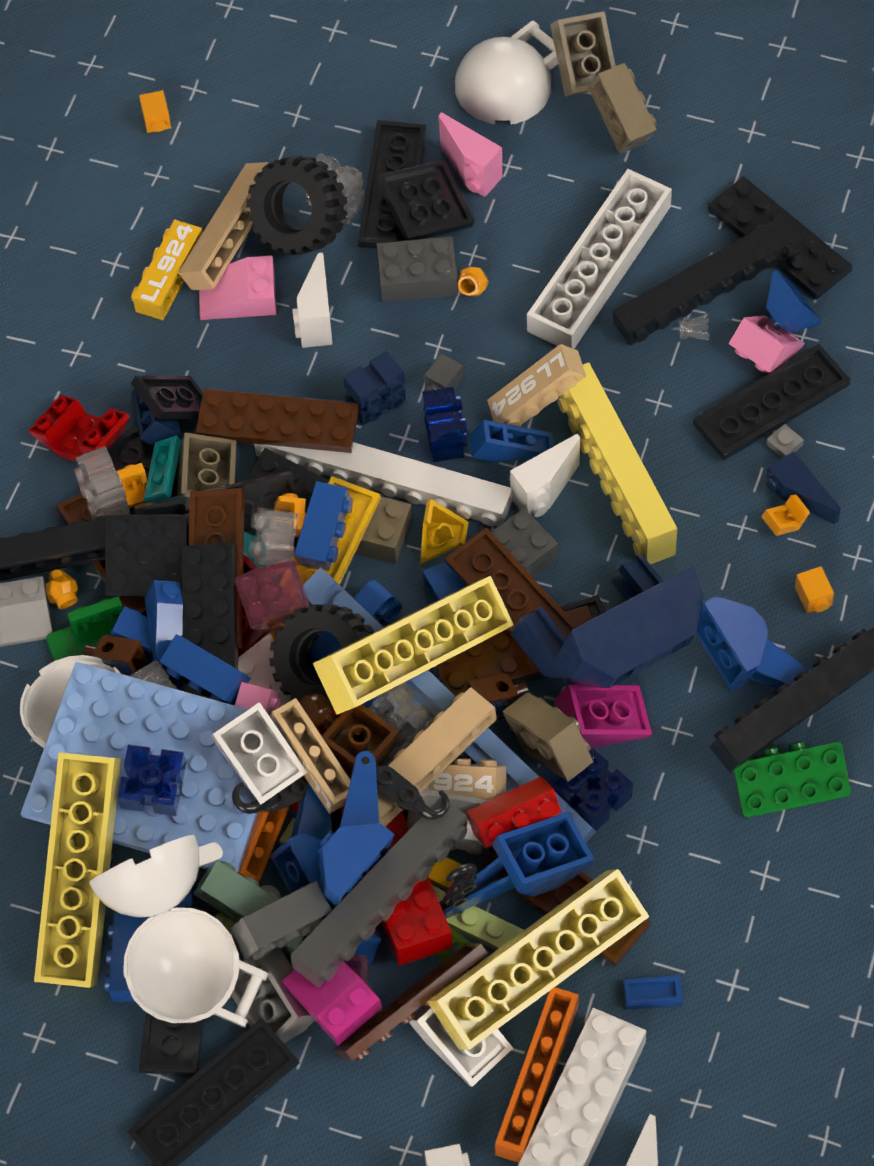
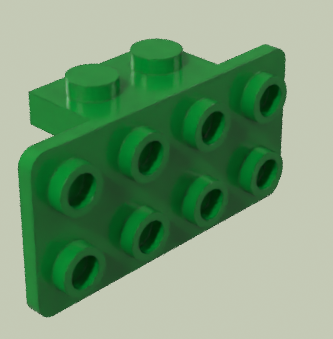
M119 596L104 598L99 603L87 607H78L74 611L67 613L70 627L50 633L46 637L54 661L69 656L83 655L86 645L97 646L102 636L110 635L123 610Z
M804 741L788 743V748L778 750L777 746L767 747L761 751L762 754L755 755V759L748 760L734 770L741 810L745 817H753L843 798L851 793L843 747L839 742L811 746L805 744Z

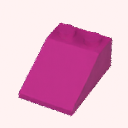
M568 685L554 699L555 706L564 715L572 716L578 721L581 726L580 734L587 741L590 749L646 738L652 735L639 685H614L611 688Z
M344 961L338 967L335 976L330 981H325L320 987H317L296 970L281 981L338 1046L382 1009L380 999Z

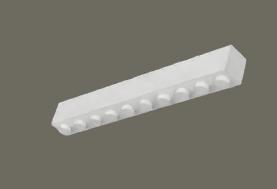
M353 443L352 453L254 444L256 456L260 457L264 448H267L318 475L333 476L368 490L372 489L382 492L388 497L396 496L406 499L412 504L426 505L427 500L432 499L463 519L471 518L478 520L487 526H500L504 523L513 502L512 488L358 443Z

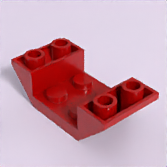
M60 395L52 402L47 411L36 420L29 433L57 456L93 467L125 431L130 416L128 413L111 408L102 417L86 413L77 399Z

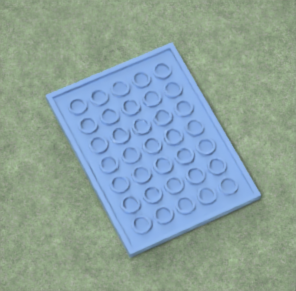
M75 662L23 805L21 816L51 825L58 752L121 758L113 843L150 853L149 850L188 835H195L198 847L212 842L219 844L223 855L218 861H225L231 864L236 869L235 872L238 873L258 812L253 814L242 813L233 804L232 791L236 785L244 782L228 763L210 736L248 709ZM244 784V788L239 792V797L244 803L249 804L254 802L256 798ZM214 862L209 863V864H206V865H203V866H201V867H199V868H203V869H206V870H207V869L209 868V866H210L211 864H213Z

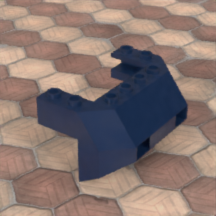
M639 554L636 559L628 563H622L618 569L621 574L614 577L611 581L627 601L571 630L567 638L541 606L530 615L522 616L511 635L543 676L579 686L611 688L690 644L696 635L704 597L693 565L663 581L645 557Z

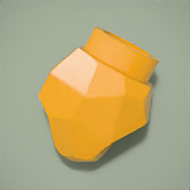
M477 267L462 269L457 277L459 291L466 296L476 297L481 295L489 283L485 273L481 268Z
M55 569L51 571L49 582L45 584L48 601L52 604H57L59 609H65L74 605L78 601L76 581L63 570Z

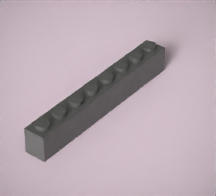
M440 797L430 808L434 810L439 809L443 803L442 798ZM450 804L448 812L441 818L427 819L422 816L291 954L292 968L317 987H320L325 981H330L335 976L344 960L348 961L353 957L357 946L363 940H369L374 934L376 926L382 920L386 921L392 915L394 907L401 900L405 901L410 896L413 887L419 880L424 881L428 877L437 861L441 862L446 858L450 847L455 842L463 840L468 832L467 815Z

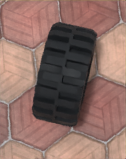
M294 156L275 160L274 163L264 166L262 168L263 172H258L255 175L253 181L256 183L249 187L248 193L251 194V198L247 199L246 207H250L251 214L247 215L249 222L253 221L255 227L252 229L256 235L260 234L262 236L260 240L266 246L272 245L271 249L278 253L300 255L320 250L326 247V244L332 243L336 239V233H340L344 226L341 220L346 219L347 211L344 210V205L348 203L347 196L343 197L342 190L345 189L343 183L337 182L336 178L338 175L334 170H327L328 164L323 161L317 162L316 158L310 156ZM291 182L302 186L311 200V217L304 229L294 226L288 220L283 210V194Z
M329 604L301 607L295 610V615H288L283 620L285 626L278 627L274 633L278 638L276 642H271L270 650L274 651V658H269L270 666H274L276 671L272 676L275 682H281L282 685L279 688L284 695H291L290 701L296 698L299 702L305 695L310 693L321 694L330 701L322 682L312 675L307 664V649L311 640L320 631H329L338 639L341 647L344 648L374 633L370 625L363 624L365 618L360 614H353L352 609Z

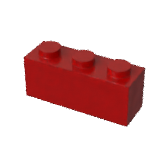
M538 777L466 811L474 836L485 848L491 846L498 835L562 813L554 789L542 777Z

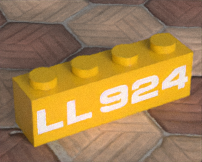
M174 219L170 228L165 230L160 247L154 250L151 264L144 269L139 286L133 289L131 299L137 313L164 320L184 282L178 272L203 233L201 227Z

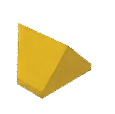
M428 499L426 503L420 564L462 546L466 541L469 522L432 499Z

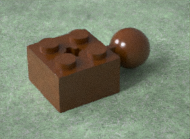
M310 693L299 701L316 729L323 727L327 730L322 735V738L343 770L351 777L356 756L360 752H371L375 757L376 764L379 766L397 746L399 731L362 704L336 717L332 714L330 701L321 694Z

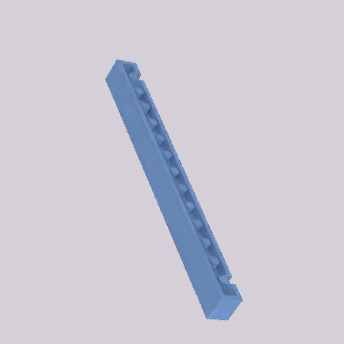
M321 567L298 590L304 596L301 601L307 607L315 604L347 607L352 609L353 614H360L365 618L363 624L370 625L374 632L384 628ZM429 670L397 686L399 689L396 691L406 703L412 700L418 706L414 711L426 722L429 719L433 721L441 711L445 712L452 705L456 697ZM489 728L460 754L463 758L470 756L476 764H480V760H497V765H507L506 792L539 777ZM555 792L562 812L557 815L569 812L586 843L596 831Z

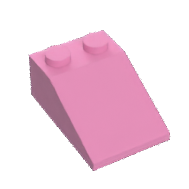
M441 112L438 115L440 147L464 185L471 192L485 197L502 179V147Z
M247 257L230 263L214 289L199 290L200 320L277 315L273 257Z

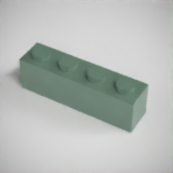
M218 860L209 866L193 893L236 922L282 898L274 892H266L261 889L259 883L253 878L241 876L235 872L236 869L231 864L225 861L219 862ZM304 936L297 937L293 942L280 949L286 954L294 952Z

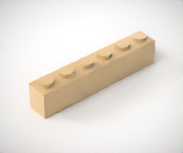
M268 162L245 164L178 273L191 290L214 289L254 224L253 221L249 222L247 215L251 214L250 207H246L247 199L251 198L248 190L250 185L256 183L253 181L255 175L258 172H263L262 168L269 164Z
M470 687L465 693L458 694L453 700L452 705L445 712L441 711L438 713L433 723L426 730L418 732L413 739V743L406 749H401L395 755L393 762L388 766L412 783L421 793L497 720L495 707ZM377 790L379 824L386 827L403 809Z

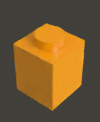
M163 90L139 95L147 133L170 129V117Z
M821 566L796 574L795 590L807 614L823 612L832 606L834 591Z

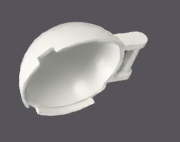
M531 21L512 37H495L475 45L465 55L457 69L455 94L460 105L471 116L489 124H495V120H510L511 125L528 120L536 115L548 101L551 94L550 70L558 64L553 39L539 29V24ZM534 36L549 48L552 53L543 58L526 41Z
M79 655L56 660L39 670L40 676L31 687L29 684L26 685L20 700L22 724L32 739L44 749L75 662L120 674L116 667L111 668L104 664L101 658Z
M188 835L149 850L152 858L135 865L131 858L95 877L89 884L94 894L107 907L116 912L132 917H153L177 906L189 894L196 881L199 867L220 859L223 851L220 845L215 842L198 847L195 835Z
M172 908L170 911L148 918L133 934L124 956V977L133 999L147 1013L157 1019L170 1023H194L214 1014L245 1027L248 1022L245 1018L262 980L266 981L269 975L259 968L240 961L232 935L222 923L208 913L193 908ZM239 970L252 976L234 1014L221 1007L232 994Z

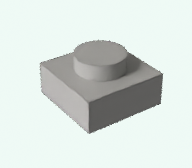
M786 424L773 433L766 441V445L781 458L793 451L796 452L804 443V439Z

